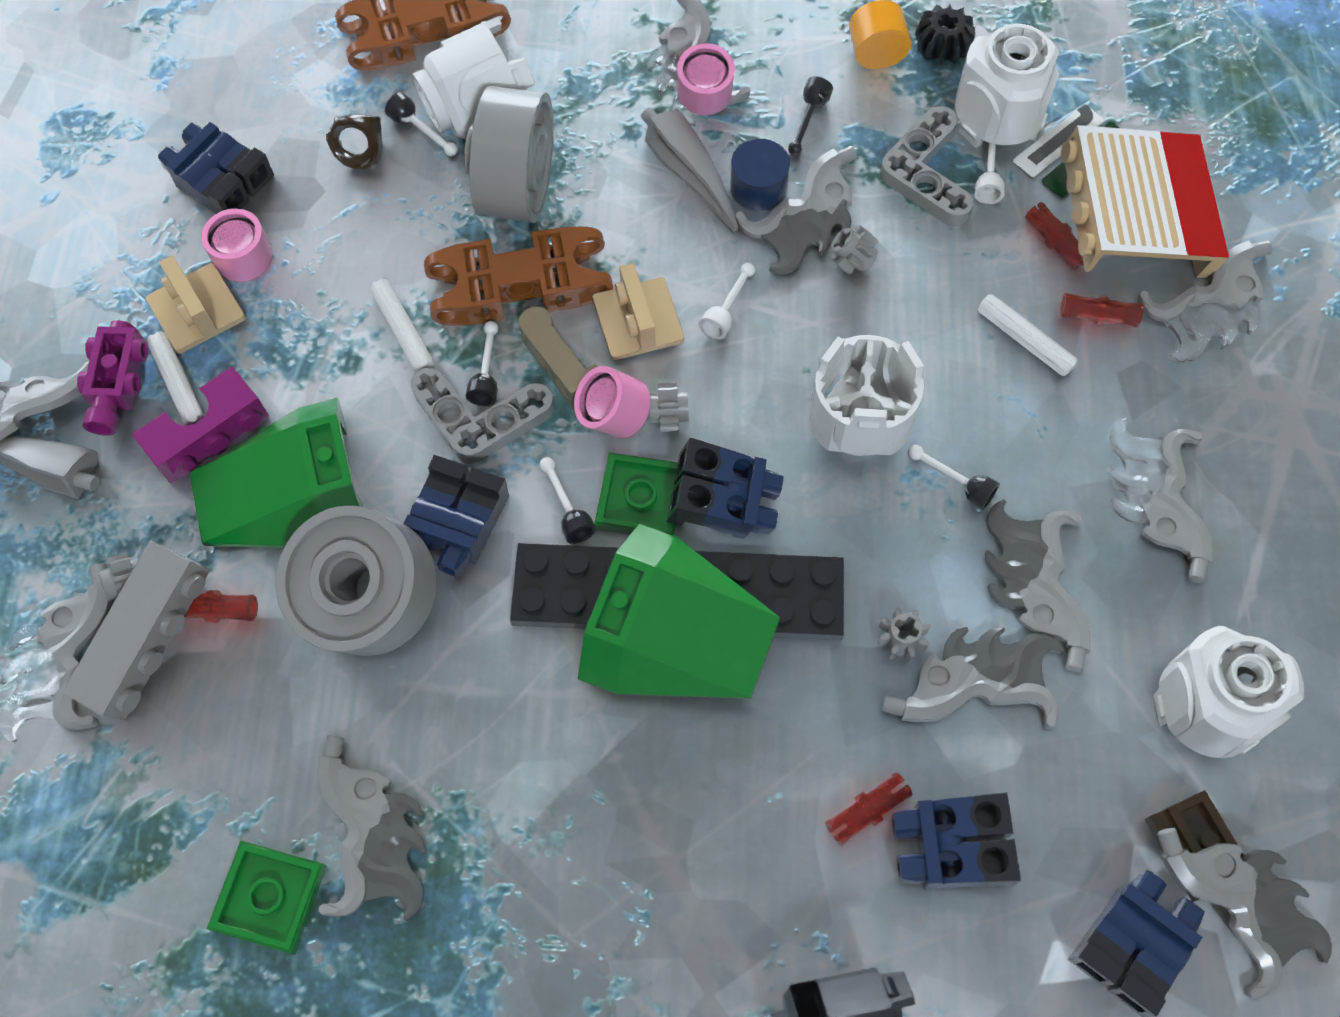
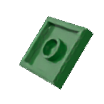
M609 452L594 522L596 530L630 535L637 525L641 524L675 536L677 524L666 521L672 490L675 486L673 484L678 462Z
M241 840L206 929L295 955L327 866L323 863Z

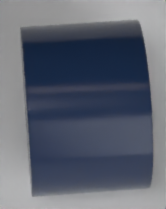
M752 139L737 147L731 159L730 191L732 197L739 205L749 210L765 211L776 207L783 201L787 193L790 159L786 150L778 143L768 139Z

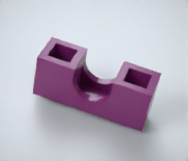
M233 366L199 388L209 404L208 411L202 420L192 425H179L165 411L131 434L170 484L178 478L189 475V472L194 470L198 464L211 455L225 450L230 442L243 433L254 430L262 420L269 416L259 398Z

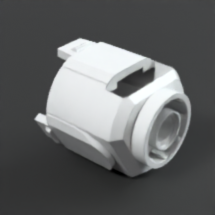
M499 17L490 21H483L477 26L440 42L439 49L425 56L423 69L412 74L413 83L423 106L440 133L450 128L456 137L466 140L468 130L474 124L480 98L488 86L527 90L535 85L526 59L522 57L507 62L499 44L494 38L493 34L500 31L502 24Z
M1009 24L997 29L992 35L978 36L968 50L955 98V111L960 119L958 132L975 148L981 146L983 141L997 145H1014L1029 139L1035 141L1038 132L1044 127L1048 115L1046 110L1059 76L1056 60L1060 50L1057 45L1037 28L1025 24Z
M859 335L847 339L837 336L819 361V369L815 375L811 397V429L819 443L828 451L844 452L856 456L892 455L904 445L910 435L923 396L924 380L922 379L924 365L909 341L900 345L888 338L875 335ZM838 374L841 375V379L825 399L824 393Z
M1217 626L1201 634L1167 665L1160 677L1159 689L1153 697L1159 726H1168L1171 733L1182 744L1205 756L1232 758L1237 754H1245L1260 743L1259 740L1291 718L1289 710L1304 698V684L1299 666L1291 655L1280 651L1276 646L1264 639L1245 636L1225 626ZM1246 673L1253 676L1252 682L1241 683L1238 676Z

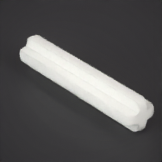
M381 278L377 282H373L370 285L372 295L415 372L423 368H433L434 362L389 281Z
M989 294L982 300L978 308L979 313L1058 374L1066 376L1073 370L1078 361L1074 355L994 294Z
M158 331L154 335H149L147 344L185 425H192L199 422L205 415L166 333Z

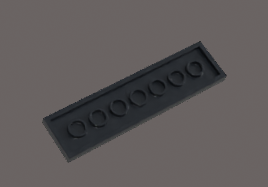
M518 543L510 615L511 625L585 629L615 553L619 548ZM696 551L781 618L774 638L842 641L844 636V557Z

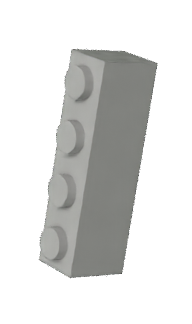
M150 540L62 693L101 716L126 720L129 713L139 704L141 692L148 679L160 667L163 653L172 637L181 630L184 616L193 600L202 593L205 587V579L210 569L171 548Z

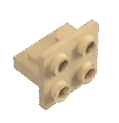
M173 255L159 261L167 275L160 279L164 287L148 294L146 300L178 354H182L245 321L246 317L213 263H209L185 276Z
M634 263L619 266L620 282L615 283V289L593 295L594 306L612 360L615 361L684 342V334L663 277L640 282Z

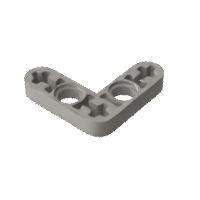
M936 106L928 110L885 154L880 169V177L886 185L943 223L950 226H960L966 223L971 215L973 208L972 196L926 165L952 138L957 124V116L952 109L945 106ZM934 124H935V125H939V126L935 129V132H934V134H933V133H932L933 125H934ZM920 141L925 143L928 149L922 152L915 151L909 144ZM899 166L903 168V169H900V168H899V169H897L896 171H893V170L891 169V168L896 169V168H898ZM923 182L930 183L935 187L936 191L929 194L923 193L916 185ZM956 205H960V206L962 207V208H959V207H958V208H956L955 210H952V209L949 208V206H950V207H955Z
M423 368L417 371L411 379L412 391L421 408L457 458L468 464L477 463L545 422L552 416L554 411L553 395L550 389L539 383L523 387L474 417L444 374L438 369ZM429 382L432 386H436L439 399L435 401L430 391L424 389L423 385ZM535 398L538 402L542 401L543 406L541 408H537L535 405L530 406L529 401ZM516 407H519L521 413L524 412V419L521 420ZM447 408H456L460 411V416L454 422L445 423L439 419L441 412ZM500 416H509L514 419L513 426L506 431L496 430L493 427V423ZM482 428H487L492 439L488 440L486 433L483 435ZM470 438L473 442L476 441L477 447L471 449L469 446H465L464 440Z

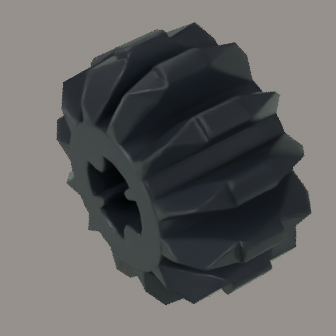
M936 4L932 11L925 10L915 32L918 51L926 52L927 60L932 58L938 59L939 64L946 59L954 64L959 57L965 58L976 34L975 27L973 26V16L965 15L964 8L952 9L951 4L947 8H942Z

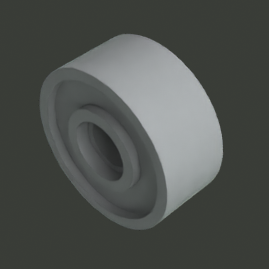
M488 86L484 90L478 104L474 124L468 130L465 144V169L469 175L471 201L477 215L532 223L539 219L548 191L553 155L554 119L552 102L548 93Z
M360 506L330 508L304 522L286 543L276 571L277 601L282 615L291 629L300 638L315 647L356 656L385 654L408 642L427 620L436 594L437 580L433 558L418 534L408 526L392 518ZM368 570L370 575L368 588L358 598L356 590L358 580Z

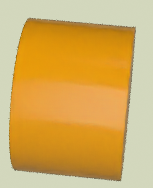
M877 0L863 5L851 16L849 32L857 62L862 67L873 70L888 68L899 63L907 56L911 49V39L903 10L899 4L890 0Z

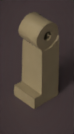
M539 306L530 307L523 311L519 317L522 340L574 410V398L579 383L589 371L598 366L593 364L585 369L554 329L550 312Z

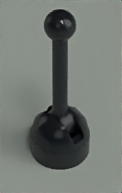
M812 76L807 79L803 89V99L809 105L794 142H791L788 146V152L792 156H797L802 151L801 142L814 109L825 106L830 100L833 86L825 78Z

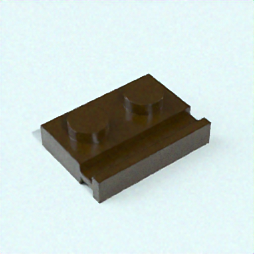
M1205 790L1144 819L1162 851L1163 848L1157 833L1167 828H1176L1182 848L1187 849L1189 853H1197L1221 843L1238 845ZM1187 892L1192 902L1200 900Z

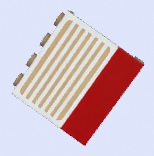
M1076 126L1069 139L1062 145L1061 160L1065 163L1067 173L1066 188L1068 193L1071 194L1073 205L1072 220L1077 226L1079 237L1078 251L1083 258L1085 271H1091L1103 255L1184 259L1193 261L1196 278L1210 279L1213 273L1229 259V254L1201 136L1198 134Z

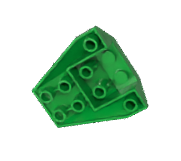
M338 397L299 407L189 472L201 542L204 546L284 548L294 532L314 515L339 506L363 507V503L355 490L343 437V435H347Z
M638 524L615 553L585 628L577 679L617 695L751 699L781 618L678 537Z

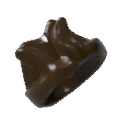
M361 114L335 116L333 125L326 134V142L334 157L343 165L352 169H367L377 164L381 158L383 145L380 117ZM346 128H355L363 132L368 141L366 151L361 154H352L346 151L339 139L340 133Z

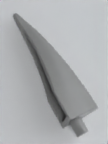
M651 107L645 109L641 113V118L648 126L645 137L647 145L667 169L682 179L735 232L738 229V225L722 179L710 155L688 120L679 111H667L656 114Z
M8 435L0 441V465L29 478L46 490L79 499L85 489L95 492L100 486V478L93 475L98 453L95 450L62 442Z

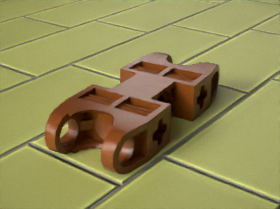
M352 0L340 6L335 14L337 27L342 33L359 36L357 37L358 40L352 42L347 47L346 56L349 64L361 71L385 69L415 61L416 57L413 47L446 38L449 39L461 33V29L466 31L481 24L483 21H488L497 16L503 17L500 20L502 23L500 31L494 33V37L504 33L511 23L507 7L502 4H492L491 2H486V0H383L386 10L382 9L380 0ZM351 15L360 17L352 22H343L346 17ZM396 46L398 47V50H399V53H400V57H397V54H396V51H395V48H394V47H396ZM371 52L365 58H355V55L359 53Z
M566 226L531 232L534 248L494 254L491 239L455 244L437 250L428 255L424 260L425 275L432 280H444V283H452L456 286L452 290L443 293L444 297L437 298L431 302V318L442 325L471 326L488 321L505 320L502 305L505 303L543 297L544 307L549 312L579 308L594 303V294L613 289L612 278L606 272H594V268H584L580 264L589 260L590 256L596 255L603 250L605 246L603 234L593 227ZM548 237H551L552 245H549ZM475 249H477L478 257L474 256ZM556 281H559L560 287L558 288L556 287ZM559 295L562 296V302H561V303H559V300H558V296H559ZM484 308H488V315H485Z

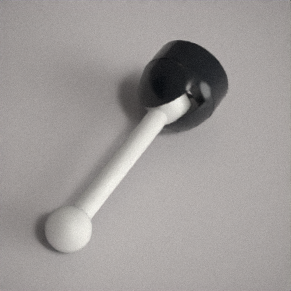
M397 92L388 100L384 112L391 120L399 124L412 122L442 146L447 156L452 157L457 154L458 147L455 143L444 140L415 116V104L403 92Z
M494 321L486 322L483 327L486 333L481 373L474 375L467 384L465 397L470 403L477 406H491L497 400V382L492 376L488 375L493 338L499 330L497 323Z
M912 445L908 449V455L912 460L920 459L964 485L967 500L981 510H984L989 505L999 488L1000 483L988 476L976 475L970 479L966 478L924 453L920 445Z
M550 457L543 458L540 461V468L548 474L566 511L561 521V529L567 543L578 544L586 541L596 532V526L592 518L583 510L573 509L554 470L555 461Z

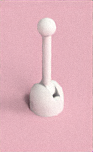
M993 143L988 144L987 172L979 176L975 184V198L983 204L998 203L1004 198L1005 193L1003 179L994 172L996 144Z
M744 263L741 266V275L723 305L710 307L700 319L699 327L701 331L710 338L721 340L729 332L732 317L728 309L746 279L754 275L755 267L753 264Z

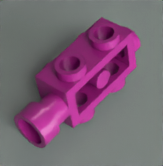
M121 320L112 321L110 327L97 326L95 337L87 339L85 351L89 359L87 371H81L77 379L79 392L91 405V408H88L85 412L82 426L88 432L97 435H114L119 420L116 410L133 409L135 396H138L141 390L140 372L142 362H145L148 358L147 341L141 336L136 327Z

